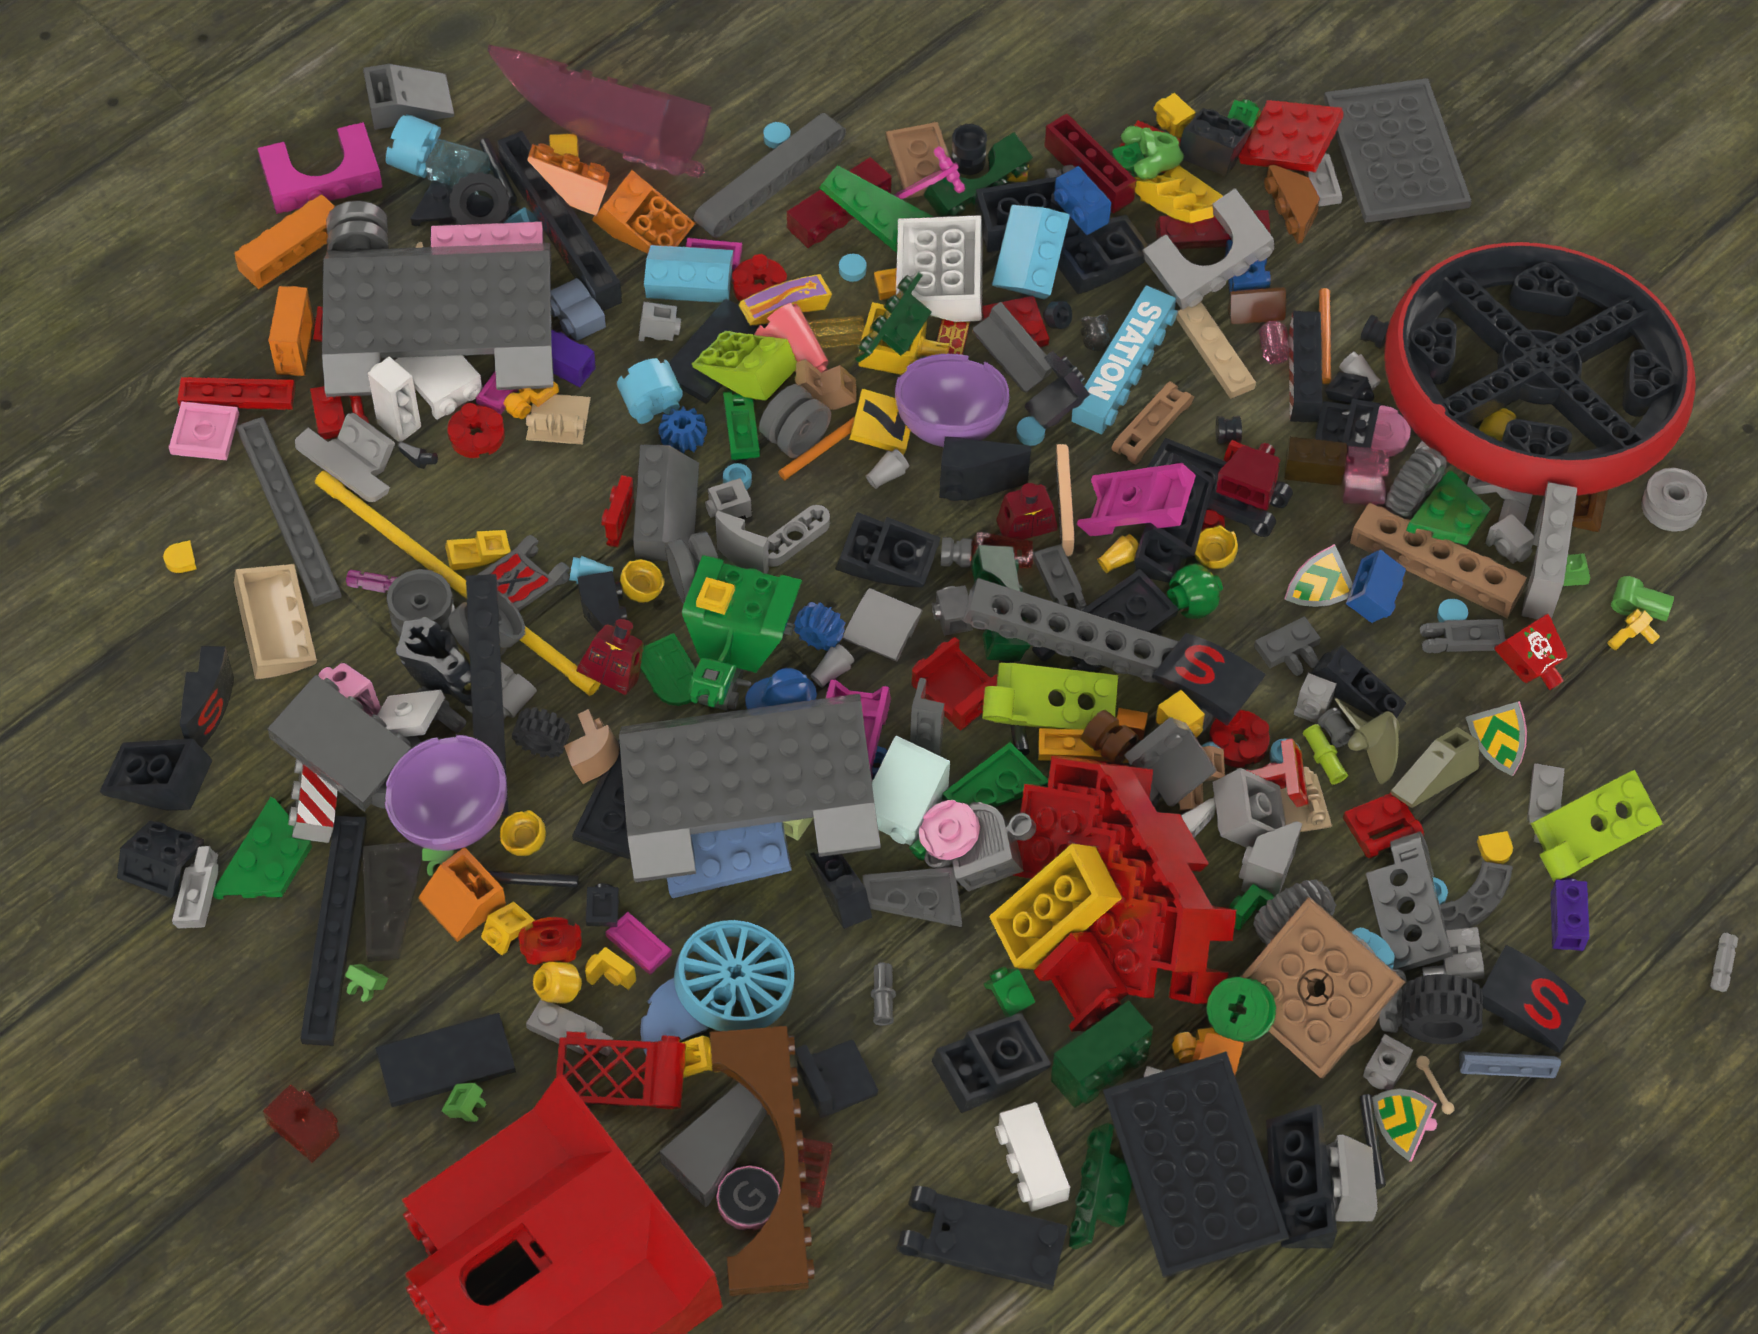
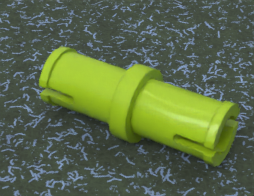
M1315 724L1305 729L1303 735L1315 753L1313 758L1316 763L1321 764L1330 783L1334 785L1345 780L1348 774L1336 756L1337 750L1335 746L1330 745L1321 730V726Z

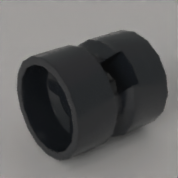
M964 124L954 130L952 134L951 160L959 166L957 170L960 174L974 175L983 170L986 164L987 134L985 130L975 124Z

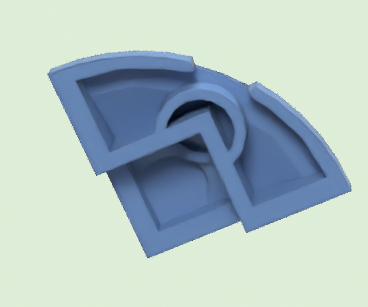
M674 978L662 984L649 998L648 1004H650L647 1016L641 1018V1041H661V1036L680 1037V1041H683L709 1029L691 1016L684 1008L676 993Z

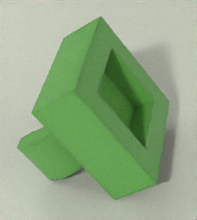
M1568 554L1563 586L1589 584L1590 574L1585 554Z
M422 848V861H431L427 866L428 875L433 876L435 865L445 862L457 853V849L437 851Z
M363 964L350 965L345 977L353 980L347 987V993L355 994L357 988L361 986L364 990L361 997L363 1002L372 999L374 990L384 989L388 980L386 976Z
M475 1083L456 1084L442 1112L450 1118H463L468 1122L477 1121L478 1117L473 1114L472 1110L474 1106L477 1108L485 1107L486 1102L480 1098L483 1089Z

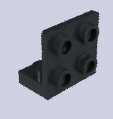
M149 821L120 847L117 879L173 898L178 893L181 867L197 853L198 847L204 846V839L196 837L190 832H182L168 827L162 822Z
M848 1040L817 1054H811L807 1045L795 1049V1067H797V1071L820 1118L878 1095V1088L853 1040Z

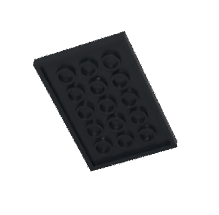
M1227 1051L1103 1090L1163 1278L1289 1239Z

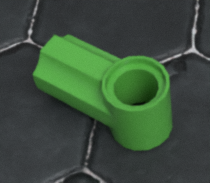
M1624 576L1617 582L1611 607L1622 615H1629L1634 610L1639 609L1640 612L1646 611L1653 618L1667 621L1674 596L1645 588L1639 579Z

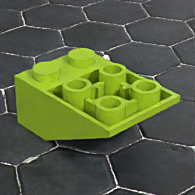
M724 331L692 363V366L745 398L767 400L796 370L797 361L788 339Z

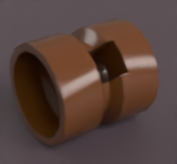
M1102 710L1088 723L1081 740L1094 751L1101 750V756L1111 764L1120 765L1127 759L1125 754L1137 745L1139 736L1126 725L1119 726V720L1107 710Z

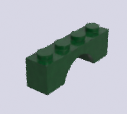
M1015 132L992 146L987 154L989 171L986 175L977 179H966L959 176L961 183L965 186V190L962 193L956 192L952 182H948L946 177L928 186L924 197L939 217L959 216L966 210L965 206L970 203L975 205L976 189L1007 185V180L1012 175L1017 179L1029 170L1028 165L1033 156Z
M979 545L971 560L974 583L979 578L1023 592L1022 584L1018 583L1019 563L1017 559H1014L1013 547ZM1021 617L1022 620L1026 622L1027 618ZM985 629L983 633L986 660L1021 661L1026 650L1030 648L1028 642L1017 638H1005L998 632Z

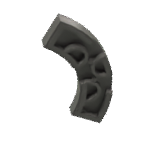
M1482 861L1479 875L1468 892L1456 901L1440 904L1446 930L1471 928L1486 919L1501 902L1509 885L1513 866ZM1412 929L1411 937L1420 938L1422 930Z

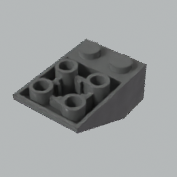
M394 64L363 68L375 130L396 126L401 116H406V114L424 121L454 117L446 74Z

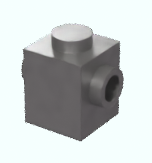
M965 585L959 587L949 586L936 592V603H932V612L935 621L940 620L944 636L973 630L971 624L963 622L969 597Z

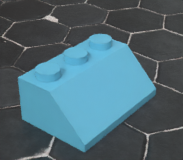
M1011 205L992 286L1041 299L1049 297L1070 214L1043 207Z
M651 245L646 259L644 279L646 298L720 303L725 299L729 300L733 250Z

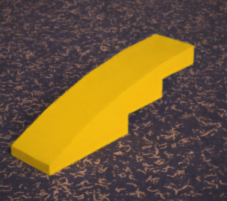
M1160 175L1153 179L1134 177L1137 180L1135 192L1157 210L1175 219L1189 223L1213 218V207L1197 204L1196 193L1180 190L1179 179Z

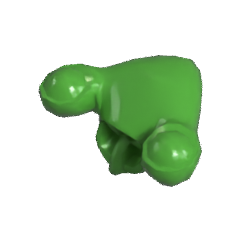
M1128 126L1121 134L1125 145L1137 142L1145 157L1134 164V171L1141 179H1153L1160 172L1170 170L1181 164L1185 157L1178 146V139L1171 134L1151 131L1150 128H1140L1137 126Z

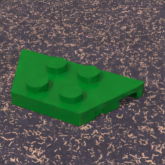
M1449 470L1411 519L1406 531L1415 534L1417 528L1432 532V538L1446 539L1454 543L1467 545L1483 524L1491 509L1453 471Z
M269 798L218 881L213 892L214 898L224 899V895H242L243 898H256L258 896L283 897L310 852L312 844L310 840L292 838L293 826L288 825L289 815L275 798Z

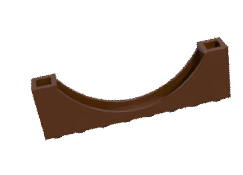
M787 1026L709 1032L712 1072L721 1071L733 1078L761 1103L778 1132L784 1155L782 1188L770 1217L760 1232L746 1247L735 1256H727L729 1296L808 1289V1279H815L813 1259H807L806 1247L812 1246L810 1226L804 1227L803 1214H809L808 1195L801 1194L800 1182H806L805 1162H798L797 1151L803 1150L802 1130H796L795 1118H801L799 1098L793 1099L792 1087L798 1086L797 1067H790L789 1055H795L794 1036H788Z

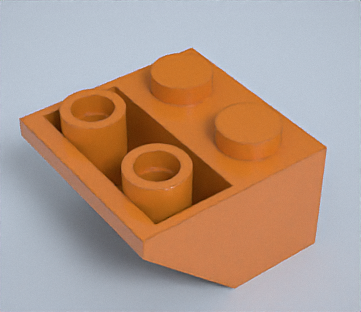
M466 847L440 864L418 897L419 901L457 942L485 922L488 915L506 906L503 887Z

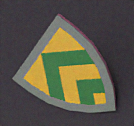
M1335 544L1309 558L1298 569L1289 584L1285 600L1302 606L1318 607L1332 605L1348 598L1353 583Z
M1520 701L1467 716L1466 720L1471 735L1479 740V750L1484 757L1496 768L1514 776L1522 762L1527 737L1525 718Z
M1406 1089L1387 1090L1372 1097L1375 1118L1381 1133L1395 1151L1408 1161H1412L1425 1130L1433 1131L1437 1127L1436 1120L1431 1118L1436 1103L1416 1091Z

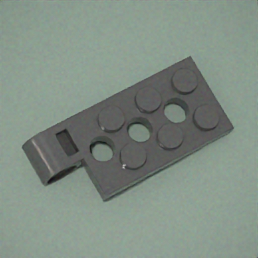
M1417 832L1392 840L1390 844L1395 864L1368 872L1366 875L1382 939L1387 942L1394 952L1393 969L1407 971L1452 957L1453 955L1433 881L1434 873L1430 854L1423 834ZM1400 873L1408 875L1405 884L1402 886L1393 885L1396 875ZM1413 901L1415 906L1410 913H1400V907L1404 902ZM1412 929H1421L1422 935L1419 940L1415 942L1407 941V935Z

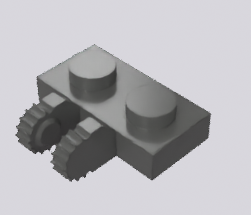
M1304 616L1255 640L1254 647L1269 668L1285 662L1292 673L1298 676L1303 673L1304 669L1297 655L1300 654L1307 665L1314 668L1319 661L1312 648L1320 644L1321 638Z

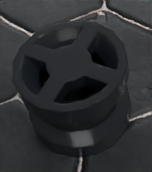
M1372 314L1362 330L1360 340L1364 342L1371 341L1376 347L1382 349L1386 342L1389 321H1379L1378 317Z
M1223 416L1216 417L1215 432L1218 445H1223L1225 442L1232 440L1241 443L1242 422L1240 416H1233L1231 419H1225Z

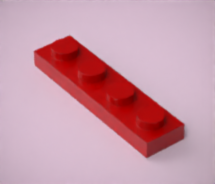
M181 377L177 401L179 407L181 402L247 409L293 410L296 386L294 380Z

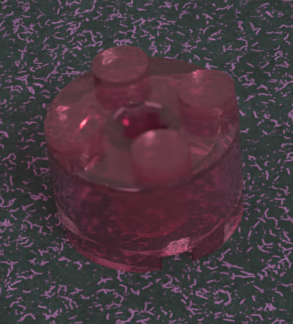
M1348 446L1343 483L1345 493H1343L1342 503L1368 505L1370 502L1376 506L1384 504L1386 487L1382 476H1388V452L1378 448Z

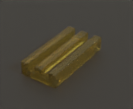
M863 316L808 321L815 337L831 335V337L816 338L821 348L857 345L861 342L865 328ZM859 333V334H853V335H842V334Z

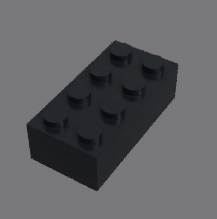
M1057 177L976 189L975 213L976 216L981 215L982 235L987 252L999 251L1001 249L1011 205L1043 207L1066 213L1054 200ZM1069 217L1064 238L1072 237L1079 233L1080 227L1071 217Z

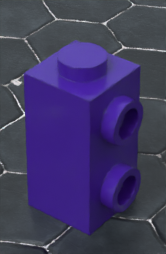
M551 330L553 373L581 387L596 369L594 351L585 344H578L569 339L561 332Z
M1573 878L1556 880L1550 894L1552 949L1584 951L1590 937L1587 882L1577 881Z

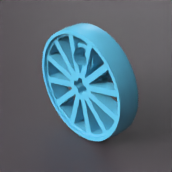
M719 921L704 926L687 940L677 959L674 984L678 998L684 1008L697 1021L707 1027L718 1031L765 1028L784 1013L790 1002L794 987V966L786 947L768 930L744 921ZM726 937L739 938L735 959ZM714 939L721 956L704 942ZM746 939L759 944L750 955L742 960ZM691 952H696L708 962L687 957ZM766 952H770L776 958L755 964ZM688 971L706 976L686 980L685 972ZM781 971L784 974L785 980L766 976L765 974ZM712 988L709 991L708 995L704 997L701 1001H699L692 993L695 991ZM762 988L777 991L783 995L777 1001ZM750 997H753L768 1010L757 1014ZM723 1000L726 1002V1005H718L714 1001ZM736 1000L741 1003L746 1017L732 1016Z

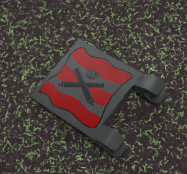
M532 535L527 536L516 549L478 574H496L498 591L505 595L518 611L554 586L566 583L570 578L567 573L570 568L563 562L557 564L547 575L529 559V557H533L538 553V547L535 546L538 544V540Z

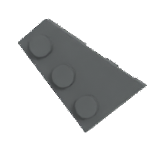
M954 867L863 875V885L867 891L870 909L962 927Z

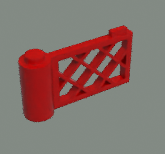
M567 1031L566 1037L559 1038L556 1077L563 1074L567 1080L574 1074L584 1085L577 1094L585 1104L681 1109L686 1044L680 1042V1037L661 1036V1041L656 1042L587 1039L586 1032ZM567 1045L580 1046L587 1054L574 1067L566 1059ZM585 1046H593L595 1048L590 1052ZM603 1047H611L618 1057L604 1069L594 1055ZM617 1048L627 1049L621 1054V1052ZM634 1049H647L646 1062L635 1070L625 1057ZM591 1059L601 1072L587 1084L577 1070ZM623 1061L633 1073L618 1085L608 1072ZM565 1064H566L567 1067L570 1069L566 1074H565ZM645 1070V1078L643 1079L640 1073ZM606 1076L615 1086V1089L606 1097H598L591 1087ZM637 1077L644 1085L643 1099L629 1098L622 1089ZM587 1091H589L592 1096H582V1095L585 1094ZM619 1092H620L621 1095L624 1097V1098H613V1097H615Z

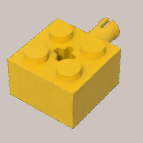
M872 302L861 341L865 336H870L873 329L870 327L875 319L885 313L884 304ZM926 320L904 354L900 356L881 339L873 353L859 362V366L902 375L907 371L908 365L919 360L922 356L948 354L950 344L926 340Z

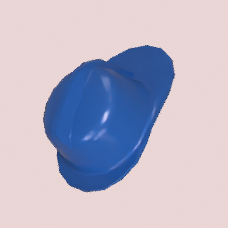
M784 668L778 670L772 677L754 683L748 689L745 700L747 709L816 700L817 695L814 684L806 675L793 668Z

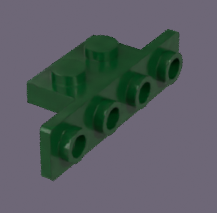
M918 271L911 277L906 275L897 285L899 292L884 305L885 313L878 316L870 327L873 329L870 336H865L857 346L860 351L855 360L861 362L870 356L881 339L900 356L908 350L932 313L931 310L911 294L923 276L921 272Z
M1109 1122L1092 1129L1087 1138L1088 1149L1086 1160L1081 1168V1186L1075 1199V1204L1077 1205L1075 1217L1069 1230L1071 1235L1069 1247L1075 1250L1092 1243L1097 1219L1116 1228L1125 1224L1132 1180L1126 1161L1109 1154L1114 1125Z

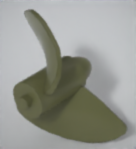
M1335 698L1337 704L1356 728L1354 735L1348 741L1349 749L1353 751L1367 750L1378 782L1380 784L1386 783L1393 775L1397 764L1399 748L1398 731L1400 729L1398 720L1391 712L1386 711L1373 720L1366 722L1350 711L1338 698Z

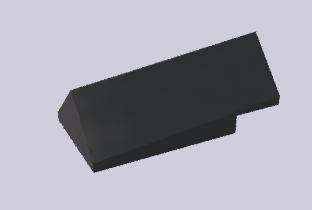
M1175 453L1169 455L1166 465L1183 463L1196 475L1181 525L1157 528L1151 522L1146 523L1134 558L1135 572L1141 569L1149 579L1170 583L1174 574L1185 566L1186 558L1195 556L1215 480Z
M1315 1104L1266 1120L1269 1179L1289 1236L1288 1240L1281 1241V1247L1332 1248L1337 1235L1321 1105Z

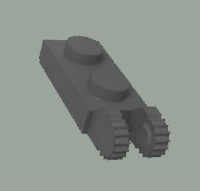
M1059 544L1033 552V559L1053 602L1067 606L1066 600L1074 599L1077 610L1081 611L1087 607L1082 595V588L1062 545Z
M1501 619L1446 620L1441 623H1426L1420 627L1422 637L1435 638L1423 641L1422 648L1427 653H1440L1445 650L1446 652L1495 651L1494 647L1506 640L1503 620Z

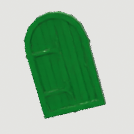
M672 633L644 646L640 669L656 696L662 702L669 705L681 706L690 703L689 685L695 666L675 634Z

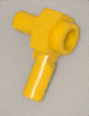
M1636 609L1624 620L1628 625L1624 629L1619 630L1607 643L1616 651L1628 638H1633L1639 633L1650 644H1653L1660 636L1649 625L1653 618L1646 611L1640 612L1639 609Z

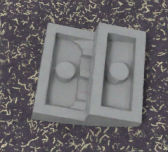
M717 511L715 515L717 548L738 567L745 569L754 568L767 574L769 570L768 538L745 531L744 519Z
M869 588L854 612L842 638L897 662L908 637H912L923 610Z

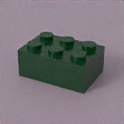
M1127 1001L1054 1053L1051 1074L1052 1083L1074 1108L1083 1102L1085 1104L1092 1102L1099 1095L1102 1088L1107 1085L1113 1086L1117 1084L1127 1070L1131 1067L1134 1069L1139 1068L1147 1061L1153 1027L1130 1001Z

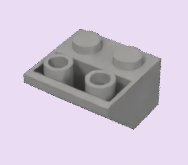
M1337 1135L1334 1147H1329L1328 1160L1336 1221H1373L1378 1207L1372 1148L1345 1135Z

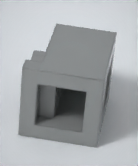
M643 302L639 341H644L645 337L673 341V335H679L681 318H676L677 307Z
M741 478L708 488L709 500L705 501V505L710 518L715 517L717 511L735 517L745 515L748 518L752 516L751 499Z
M1511 513L1490 527L1486 544L1488 547L1494 544L1499 554L1514 564L1517 561L1523 562L1531 555L1535 536Z
M1308 673L1300 690L1294 715L1317 723L1319 717L1329 710L1336 683Z
M1385 1034L1368 1062L1363 1077L1378 1089L1393 1090L1410 1061L1413 1049Z

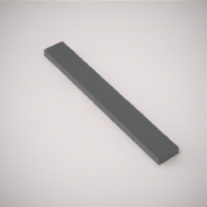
M264 417L237 425L238 434L313 606L316 607L341 598L340 589Z

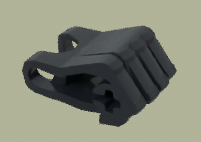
M427 617L404 621L396 653L409 674L421 687L426 686L432 691L441 690L442 693L454 696L465 706H472V694L465 695L462 693L464 686L471 683L470 665L463 648L457 642L454 635L447 630H442L438 623Z

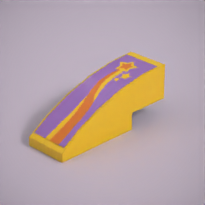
M821 274L790 280L767 288L740 301L739 307L750 326L768 324L770 321L767 318L788 303L793 305L796 303L802 312L825 310L832 293Z

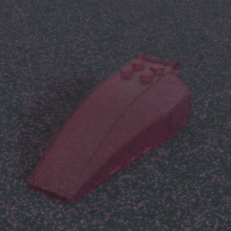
M489 44V54L512 85L533 106L564 129L598 146L622 153V159L627 161L645 163L647 167L653 169L667 170L671 175L679 176L684 173L695 178L703 175V164L691 158L702 145L711 106L637 84H633L631 89L618 85V79L608 76L607 81L592 77V71L583 69L582 73L574 70L570 71L567 70V64L517 49Z

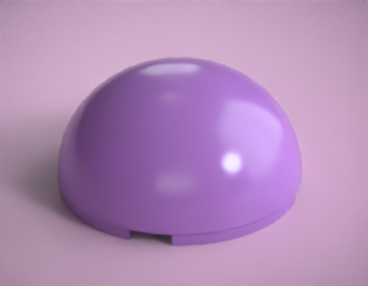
M938 354L921 358L908 365L907 371L897 379L895 400L899 415L914 435L935 446L944 447L945 437L982 441L996 430L1007 412L1009 388L1003 375L990 364L984 362V365L968 360L969 356Z
M463 735L444 739L435 737L409 750L394 766L386 783L385 807L392 824L400 834L412 843L437 851L460 849L483 838L499 820L507 798L506 774L500 759L483 742Z

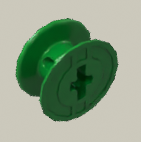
M1241 977L1225 979L1215 986L1208 998L1207 1004L1209 1022L1218 1034L1225 1038L1246 1042L1259 1039L1269 1032L1275 1021L1277 1009L1274 996L1267 986L1257 980ZM1238 1004L1247 1007L1245 1014H1240L1241 1012L1237 1011Z

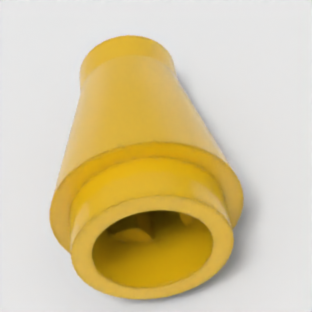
M1131 534L1125 537L1121 535L1097 559L1099 565L1108 573L1115 568L1135 561L1134 558L1139 543Z

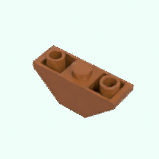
M1271 165L1268 167L1267 178L1264 179L1265 189L1268 194L1273 196L1278 214H1282L1288 233L1293 235L1297 244L1302 243L1317 216L1320 197L1310 178L1279 166Z

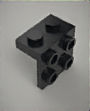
M1051 351L1044 359L1058 378L1025 404V409L1044 429L1059 423L1064 415L1072 409L1079 407L1084 402V399L1090 395L1081 382L1085 379L1075 365L1071 364L1065 355L1060 358L1054 351Z

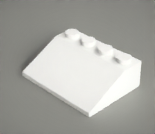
M981 215L898 219L896 295L899 292L897 288L899 282L906 275L911 277L919 271L923 276L911 294L932 311L930 315L953 322L982 321L983 235Z

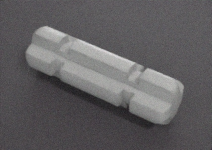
M1729 933L1721 935L1713 970L1714 975L1711 980V988L1714 990L1725 992L1729 987L1730 974L1732 973L1735 958V948L1738 942L1736 935Z

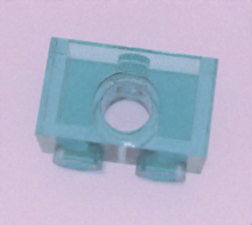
M442 139L437 140L425 162L428 180H435L450 186H454V184L459 182L460 178H464L470 173L483 172L488 175L491 172L489 153Z

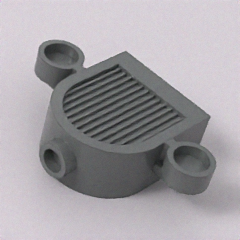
M974 802L969 804V807L978 817L980 831L978 840L972 849L963 856L952 860H940L930 855L928 851L925 854V861L932 869L946 868L953 864L956 880L967 891H971L1024 871L1017 840L1025 841L1030 839L1035 834L1036 824L1025 813L1016 814L1009 822L995 807L982 802Z

